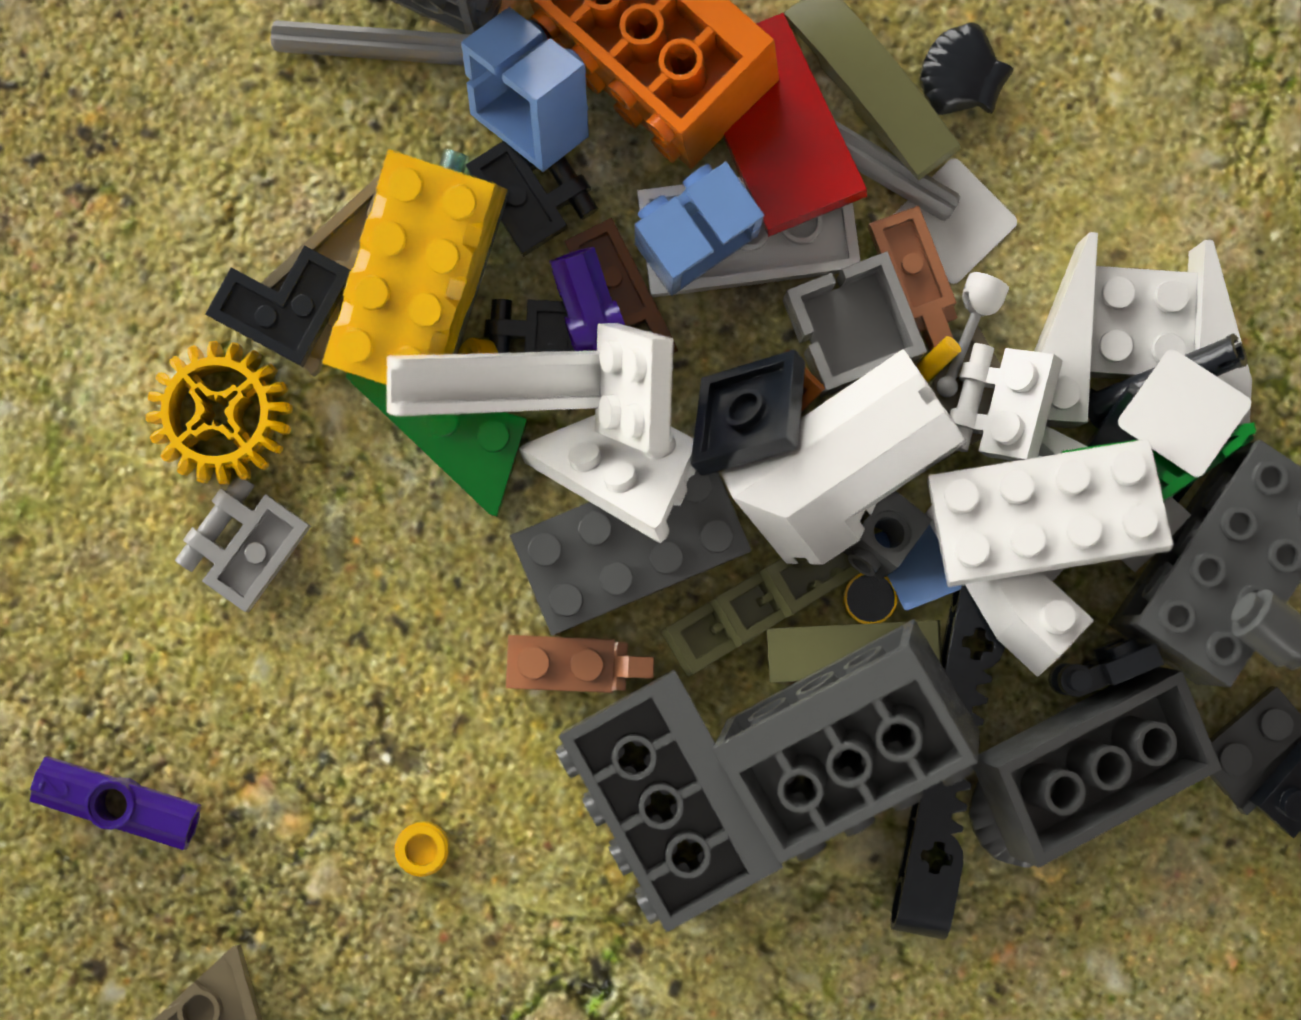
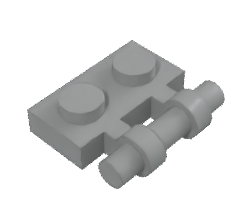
M236 475L226 490L220 488L212 499L215 506L199 528L192 527L183 540L187 544L175 561L185 569L193 572L205 556L214 565L202 582L244 612L249 613L309 531L311 525L266 494L254 510L250 509L243 502L255 485L248 480H241ZM233 517L243 525L226 549H224L215 540Z

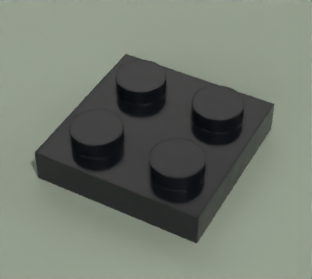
M795 349L701 378L691 465L701 476L798 449L805 361Z

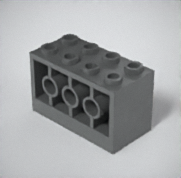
M1262 440L1249 443L1210 471L1185 509L1191 516L1171 536L1173 547L1170 551L1155 553L1108 624L1128 639L1136 638L1137 643L1156 644L1164 663L1175 670L1183 671L1184 676L1195 684L1231 687L1255 650L1232 633L1234 620L1231 618V614L1237 602L1244 595L1250 592L1257 593L1261 590L1269 589L1287 603L1301 582V467Z
M913 619L727 719L712 750L777 860L782 864L795 856L798 861H804L815 856L827 846L826 840L842 832H845L846 836H853L862 832L875 822V815L892 806L895 811H901L914 805L923 798V790L940 781L945 786H949L966 778L974 770L972 765L978 762L980 730L916 620Z
M674 669L560 733L559 738L563 744L557 747L555 750L568 776L572 779L580 774L588 792L583 794L582 801L597 827L604 823L608 825L614 836V839L609 841L610 846L608 848L622 874L625 876L633 871L640 886L635 889L637 893L635 897L650 925L660 920L667 933L783 868V865L777 860L712 749L715 742ZM632 741L636 747L645 745L649 749V752L643 756V766L636 768L633 763H622L620 758L625 754L624 744ZM658 790L663 795L671 793L675 797L669 803L671 811L666 814H661L658 810L649 811L646 806L651 803V793ZM682 840H687L690 844L698 842L701 846L696 849L697 857L691 861H687L684 857L675 858L673 855L678 851L677 843Z

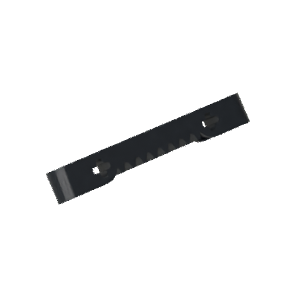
M961 585V590L952 593L942 645V662L946 674L977 726H981L984 723V719L973 713L972 709L973 706L987 704L988 698L976 691L977 685L992 682V677L983 670L993 667L1001 659L1005 646L995 637L966 585ZM976 629L978 630L977 639L985 641L984 651H975L973 657L970 658L971 651L969 648L962 646V640L964 636H973ZM965 779L949 786H945L940 781L923 790V798L911 806L891 909L890 926L892 930L946 940L949 935L964 863L963 850L958 840L951 835L963 832V826L951 818L952 813L967 811L968 805L956 798V792L971 789L972 784ZM934 842H937V847L945 852V857L943 860H934L932 868H929V863L921 857L923 849L932 850Z

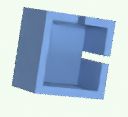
M508 7L461 41L465 75L470 79L466 82L470 115L538 169L544 172L589 137L585 64L576 52L569 48L564 49L551 38L548 39L539 24L533 20L527 21L512 8Z
M726 161L714 170L710 164L702 166L683 181L686 189L681 195L675 196L669 201L665 195L659 196L643 207L637 214L641 220L635 224V246L671 296L759 235L764 214Z

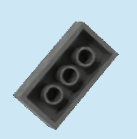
M696 470L695 474L689 478L686 484L688 490L681 506L673 505L666 520L670 531L662 543L648 537L591 502L511 534L510 538L551 636L749 554L752 550L719 472L701 476Z
M1163 667L1154 668L1099 691L978 754V762L972 765L1010 857L1039 868L1221 770L1183 671Z

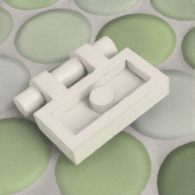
M974 343L969 362H964L962 365L959 379L964 383L957 408H952L950 411V417L967 441V444L957 451L967 452L972 433L982 434L979 452L987 457L1010 461L1037 458L1063 360L1054 354L1005 348L1001 367L992 368L990 364L994 348L985 344ZM984 387L995 389L988 415L978 414Z

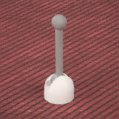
M972 272L967 278L963 288L962 300L965 308L970 312V316L959 341L961 352L951 361L946 376L940 378L937 382V392L943 397H952L958 390L956 378L980 318L996 313L1005 301L1009 287L994 276Z

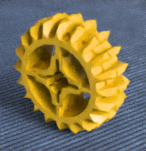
M217 341L209 342L207 358L204 357L202 351L197 346H190L188 348V355L191 363L188 365L177 356H173L170 359L171 366L177 371L173 378L162 372L156 374V380L167 387L164 394L155 391L148 394V400L161 405V411L147 413L146 421L151 424L163 425V428L155 431L150 436L152 443L157 445L171 442L163 450L161 458L170 463L181 457L177 466V472L184 476H188L197 466L196 478L200 483L207 484L212 478L214 469L218 483L221 485L230 484L232 468L235 469L236 474L241 480L251 479V471L248 462L252 460L257 467L266 470L269 467V462L261 454L263 450L267 448L277 454L282 452L283 447L278 442L271 440L274 432L283 435L290 434L291 427L277 421V415L292 413L293 407L288 402H275L276 398L284 395L289 390L288 386L284 382H275L268 385L276 376L277 368L270 363L258 369L262 355L255 350L249 352L242 360L243 350L242 346L238 343L232 342L225 357L222 346ZM224 371L244 375L247 379L238 387L233 384L224 391L215 392L201 378L212 373ZM189 392L195 401L196 410L191 420L185 424L187 430L183 432L180 423V410L186 393ZM257 393L260 402V418L254 434L250 437V433L243 423V415L248 406L253 403L251 397ZM206 397L226 407L224 413L228 417L227 422L233 429L213 420L210 426V421L215 417V413L212 410V404ZM224 434L239 449L225 455L208 456L200 454L193 446L201 439L208 441L215 435Z

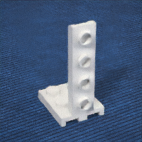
M598 323L597 351L387 356V413L404 416L595 408V432L646 453H668L670 444L673 339L619 323Z

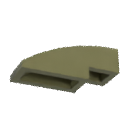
M940 620L916 621L943 667ZM907 622L767 629L770 683L799 681Z

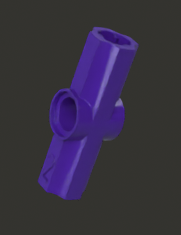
M589 247L561 255L549 261L559 296L562 298L567 313L564 321L574 351H597L598 323H619L625 325L617 302L611 300L595 248Z
M49 756L43 758L41 765L35 772L30 787V802L90 820L101 829H118L181 850L188 848L195 834L202 806L192 801L141 786L131 778H116ZM111 789H117L126 798L127 807L122 817L110 814L106 808V795Z

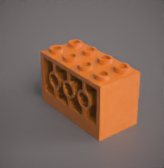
M529 0L534 11L530 18L540 25L547 38H551L564 49L569 48L582 59L586 68V86L595 94H599L604 90L616 101L613 107L626 123L635 129L640 124L644 126L654 136L651 139L654 147L668 161L674 163L679 158L690 169L724 137V133L779 81L774 39L730 0Z

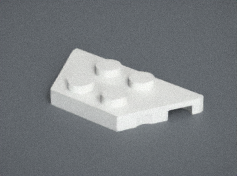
M595 415L527 442L519 448L525 464L659 543H662L667 538L670 531L666 520L673 505L681 506L688 490L686 487L687 481L696 472V469L691 465L694 438L670 426L669 452L646 453L595 432Z

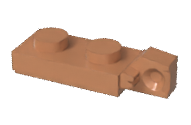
M919 205L869 223L867 228L877 254L888 251L919 332L923 333L929 351L946 336L953 338L948 322L957 319L954 308L957 302Z
M508 635L506 688L613 693V690L626 691V678L654 679L655 657L627 656L628 643L615 642V639Z

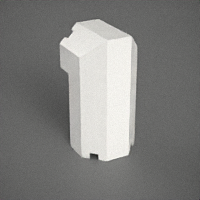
M903 349L800 419L798 449L726 469L721 472V475L732 498L786 564H798L796 558H806L810 564L823 565L860 540L865 530V527L860 522L865 510L871 516L876 503L967 444V441L912 359Z

